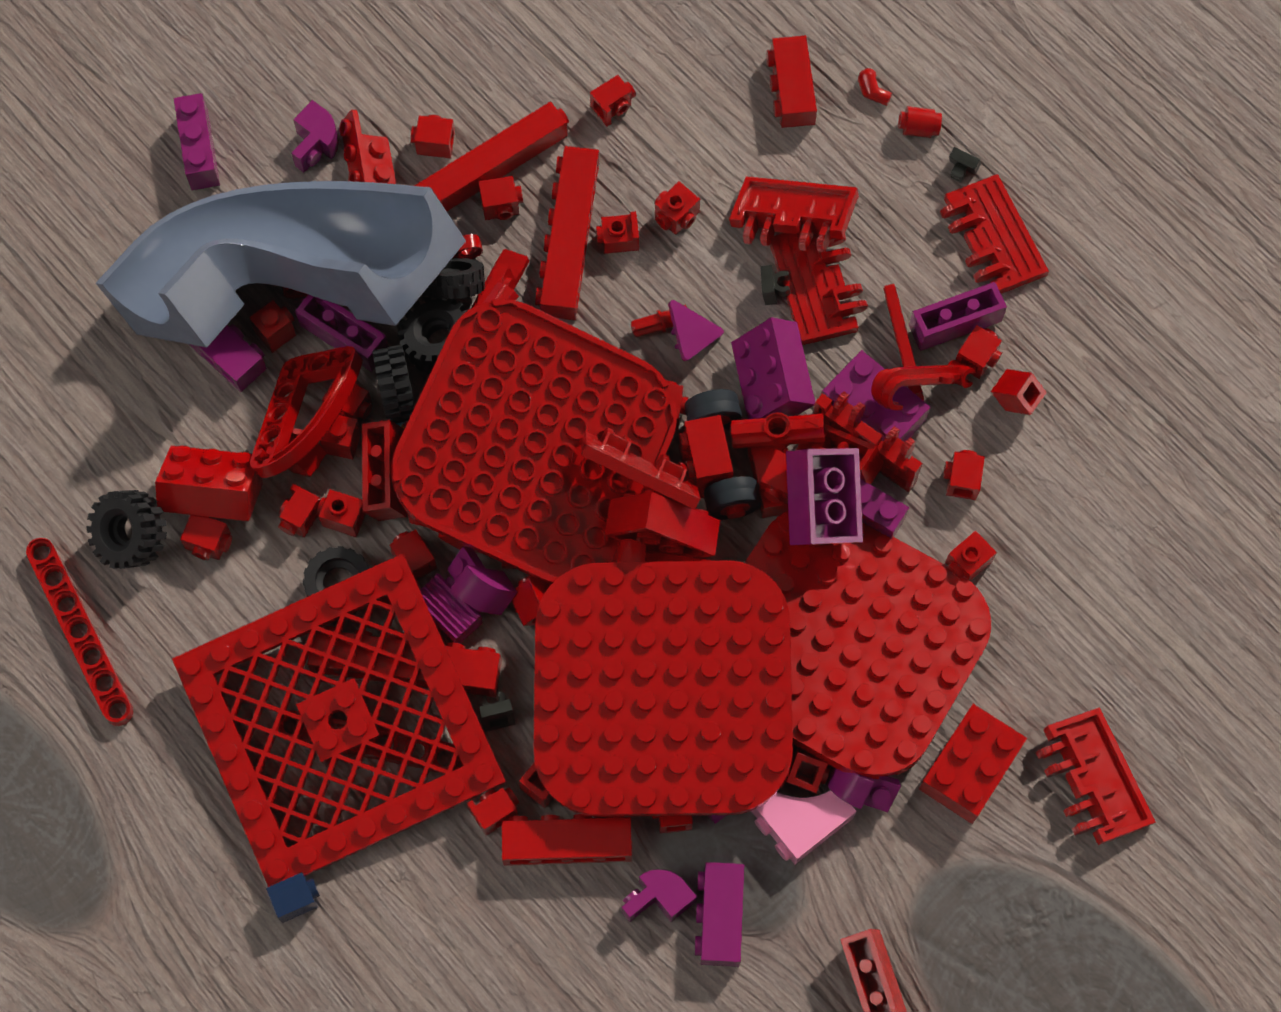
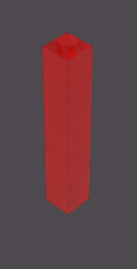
M550 101L414 186L430 187L445 210L449 211L480 191L478 181L501 178L567 137L568 117L561 108L557 109Z

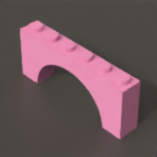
M830 790L822 795L808 798L791 797L776 792L768 802L751 812L757 818L754 822L758 829L765 836L770 834L777 842L775 848L785 861L790 859L794 864H797L851 821L857 811L852 805L841 800Z

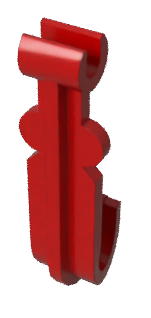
M957 360L950 361L948 365L884 369L875 376L871 386V394L873 399L882 407L895 411L902 410L903 405L892 400L894 393L901 386L957 384L961 387L969 388L973 385V382L966 380V376L969 373H976V370Z

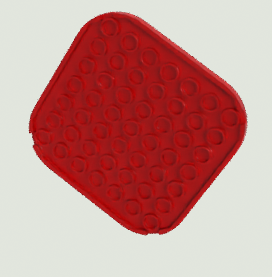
M508 299L492 300L469 309L456 321L449 332L395 448L391 465L394 491L407 513L425 527L541 581L552 584L561 575L575 567L589 563L616 562L620 541L605 535L610 499L624 497L626 493L642 494L645 490L650 489L581 456L580 442L585 432L597 436L600 441L606 427L614 430L615 435L621 438L624 435L631 438L632 443L627 453L628 455L632 453L653 463L655 467L662 453L666 455L675 433L677 424L676 402L673 401L668 388L669 384L665 378L648 362L523 302Z
M786 511L771 522L744 563L750 564L770 576L781 589L788 604L791 631L793 744L845 773H856L873 779H880V777L893 774H902L913 767L928 749L987 646L991 633V615L987 602L980 590L965 576L959 579L945 564L895 537L891 539L864 523H862L863 542L790 545L789 512Z
M731 560L603 562L575 567L561 575L549 586L540 601L535 621L534 762L543 786L556 801L573 812L597 817L737 815L764 805L783 786L789 774L793 757L790 612L784 594L770 576L750 564Z

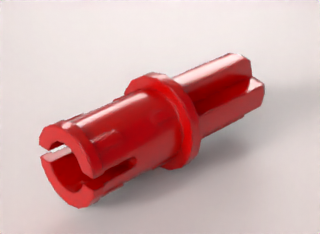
M656 310V314L631 321V330L635 337L657 331L664 333L666 329L673 327L669 310L663 312Z

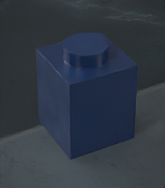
M302 872L266 888L276 915L282 923L318 908L315 898L320 896L313 878L307 880Z

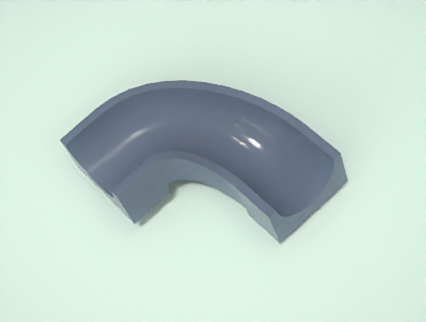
M309 181L268 184L212 195L169 213L144 231L96 282V285L137 335L208 347L244 306L243 301L235 291L241 286L252 283L272 284L293 289L335 304L347 306L357 320L396 326L466 240L430 187L352 181Z

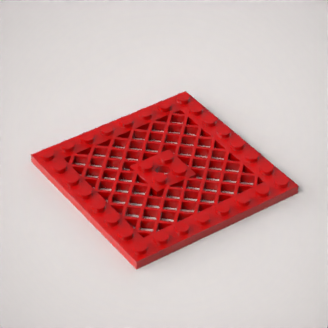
M403 553L172 658L268 887L301 872L305 876L507 783ZM388 597L391 602V605L383 603L380 600ZM375 606L390 611L384 626L370 622ZM367 607L363 619L351 615V613ZM395 615L404 634L390 629ZM339 619L334 632L322 628ZM346 619L361 624L355 639L341 635ZM367 627L381 631L376 647L361 642ZM318 632L332 637L326 653L312 648ZM310 633L305 645L292 641ZM388 634L402 639L397 654L382 650ZM338 640L352 644L347 660L332 655ZM408 643L417 662L403 657ZM281 646L276 658L264 654ZM289 646L303 650L297 666L283 661ZM359 647L373 652L368 668L353 663ZM309 653L324 658L318 674L303 669ZM379 655L394 660L389 675L374 671ZM260 659L274 664L268 679L254 675ZM251 660L247 672L235 668V666ZM330 660L344 665L339 681L324 676ZM400 662L415 667L409 683L394 678ZM280 666L295 671L289 687L274 682ZM350 668L365 673L360 688L355 678L346 681ZM231 672L245 677L239 693L225 688ZM420 672H422L429 690L415 686ZM222 673V676L218 683L216 675ZM301 674L315 679L309 695L295 690ZM371 676L386 681L380 696L366 692ZM251 680L266 684L260 700L246 696ZM322 681L335 686L317 694ZM392 683L407 688L401 704L386 699ZM272 687L286 692L280 708L266 703ZM413 691L428 696L422 712L407 707ZM223 693L236 697L231 711ZM293 695L306 699L296 704L300 715L287 711ZM364 697L378 702L373 716ZM433 699L442 719L428 714ZM243 700L257 705L251 721L237 717ZM384 704L399 709L393 725L378 720ZM264 708L278 713L272 729L258 724ZM336 712H343L347 716V722L341 729H334L330 725V718ZM405 712L420 717L414 733L399 728ZM284 716L298 720L292 737L278 732ZM425 720L441 725L435 741L420 736ZM235 721L249 726L244 739H242ZM304 725L313 744L299 740ZM377 726L391 730L385 746L371 742L381 737ZM446 728L455 748L441 743ZM255 729L269 734L263 750L249 745ZM396 733L412 738L406 754L391 749ZM276 737L290 741L284 758L270 753ZM417 741L432 745L427 762L411 757ZM297 744L311 749L305 766L290 761ZM360 746L355 760L342 755ZM368 746L382 751L376 768L362 763ZM438 748L453 753L448 770L433 765ZM247 750L261 755L256 769ZM388 754L403 759L398 775L382 770ZM316 755H318L321 763L331 760L326 774L312 769ZM460 757L463 766L454 770ZM267 758L282 763L276 779L261 774ZM338 760L353 765L347 781L332 776ZM409 761L424 767L419 783L403 778ZM288 765L303 770L297 787L282 782ZM359 767L374 772L368 789L353 784ZM430 769L445 774L425 784ZM309 773L324 778L318 795L303 790ZM380 775L395 780L389 797L374 792ZM260 779L273 784L268 798ZM330 781L345 786L339 803L324 798ZM401 783L415 788L396 797ZM280 787L294 791L288 808L274 804ZM351 789L366 794L360 811L345 805ZM301 794L315 799L309 816L295 811ZM372 796L386 801L367 810ZM322 802L337 807L330 824L315 819ZM272 808L286 813L281 827ZM343 810L357 815L337 824ZM292 816L307 821L301 838L286 833ZM313 823L327 828L308 838ZM284 837L298 843L288 847Z

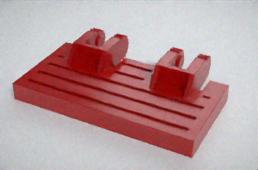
M998 174L945 194L944 200L947 206L940 211L942 218L947 219L963 212L967 215L953 221L948 226L950 233L955 234L973 227L972 230L966 231L964 234V239L972 253L965 260L967 266L972 268L988 261L992 264L973 275L975 282L980 283L998 276L999 278L990 281V283L995 282L1002 294L1048 275L1049 270Z
M746 176L729 217L731 227L743 228L747 218L748 220L743 232V242L745 244H752L758 228H762L760 244L762 246H770L775 232L799 234L803 224L804 226L799 238L800 250L807 251L814 234H819L816 242L817 251L825 253L831 238H844L859 197L858 188Z
M800 229L799 234L783 233L773 236L770 248L778 272L787 271L789 273L790 280L781 281L783 287L789 286L790 295L786 296L792 319L798 324L802 345L858 332L859 326L855 316L842 319V317L866 311L868 308L867 301L858 300L840 304L839 300L860 295L863 292L860 283L845 286L839 264L825 266L849 259L852 256L850 248L845 247L825 253L818 252L816 242L819 234H814L808 250H800L799 238L802 229ZM844 235L843 239L831 238L828 247L844 243L846 236Z
M843 391L832 406L833 400L822 393L815 402L813 414L823 413L824 426L827 424L877 446L884 464L879 472L907 492H910L917 482L923 464L913 456L908 459L914 450L916 441L911 437L905 440V442L899 439L900 430L893 426L884 441H882V434L863 421L859 423L864 415L866 407L864 404L859 402L853 407L848 403L850 395Z
M606 427L600 441L597 436L585 432L580 442L581 456L694 510L696 509L701 498L697 484L686 479L684 480L687 472L686 464L671 462L669 456L662 453L654 467L653 463L632 453L627 454L632 443L631 438L625 435L621 438L615 435L614 430Z
M1100 707L1050 724L1043 729L1048 741L1061 738L1062 741L1038 750L1036 752L1038 759H1045L1057 753H1061L1064 759L1063 762L1052 764L1045 769L1046 776L1051 777L1070 770L1065 774V777L1075 798L1079 799L1087 795L1090 798L1063 810L1066 817H1073L1086 810L1091 815L1092 820L1081 822L1072 828L1075 836L1103 825V828L1097 829L1092 833L1099 846L1156 823Z

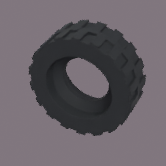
M452 258L422 295L437 299H461L482 293L485 289L483 263L468 258Z
M338 546V548L329 547L325 551L318 552L313 559H310L308 567L304 570L303 586L307 597L324 589L323 580L329 571L343 568L354 576L369 569L368 563L365 562L361 554H357L355 550L351 548L346 549L343 546Z

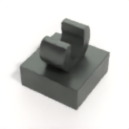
M956 147L953 148L949 156V161L955 164L950 176L960 183L967 171L976 175L981 165L979 158Z
M772 265L760 266L762 295L765 305L777 304V295H790L789 286H779L781 281L790 280L787 271H779L774 274Z
M498 692L499 702L492 704L488 703L486 695L482 696V706L479 709L485 732L516 725L510 699L506 700L503 692Z

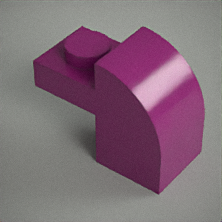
M311 100L293 119L297 134L304 140L291 154L295 167L303 173L310 166L313 167L319 162L322 153L332 159L339 145L333 117L326 109Z
M463 546L448 567V571L455 581L451 587L452 591L464 603L481 612L502 615L517 594L505 572L486 569L475 551L470 547Z
M831 766L826 780L830 790L846 803L859 809L864 804L887 813L901 788L900 781L889 776L873 779L856 773H845Z
M651 870L639 876V884L644 890L640 892L637 888L623 899L625 905L622 906V914L631 922L652 904L656 903L669 921L672 922L696 903L697 896L677 874L667 870Z

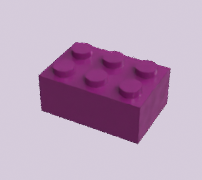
M771 317L731 342L748 419L766 418L776 412L787 416H796L815 405L797 322Z
M861 350L822 390L821 394L823 393L833 400V406L839 395L845 391L850 395L848 403L853 407L859 402L866 406L864 415L859 423L863 421L882 434V441H884L888 432L895 426L900 430L898 438L905 442L926 421L930 406L906 386L898 388L892 399L903 405L902 410L886 409L877 403L871 394V386L875 376L884 368Z
M859 448L786 451L790 545L863 542Z

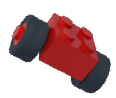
M716 389L691 397L685 402L684 406L687 421H684V432L679 433V453L681 461L685 462L687 466L685 479L697 484L700 498L705 499L706 508L709 512L708 515L718 520L736 519L755 512L762 505L758 483L752 477H733V467L724 432L725 429L731 427L732 420H741L742 418L737 394L728 389Z

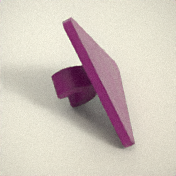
M671 300L668 303L674 327L671 334L676 335L678 344L675 345V349H679L683 361H688L724 334V330L677 301Z

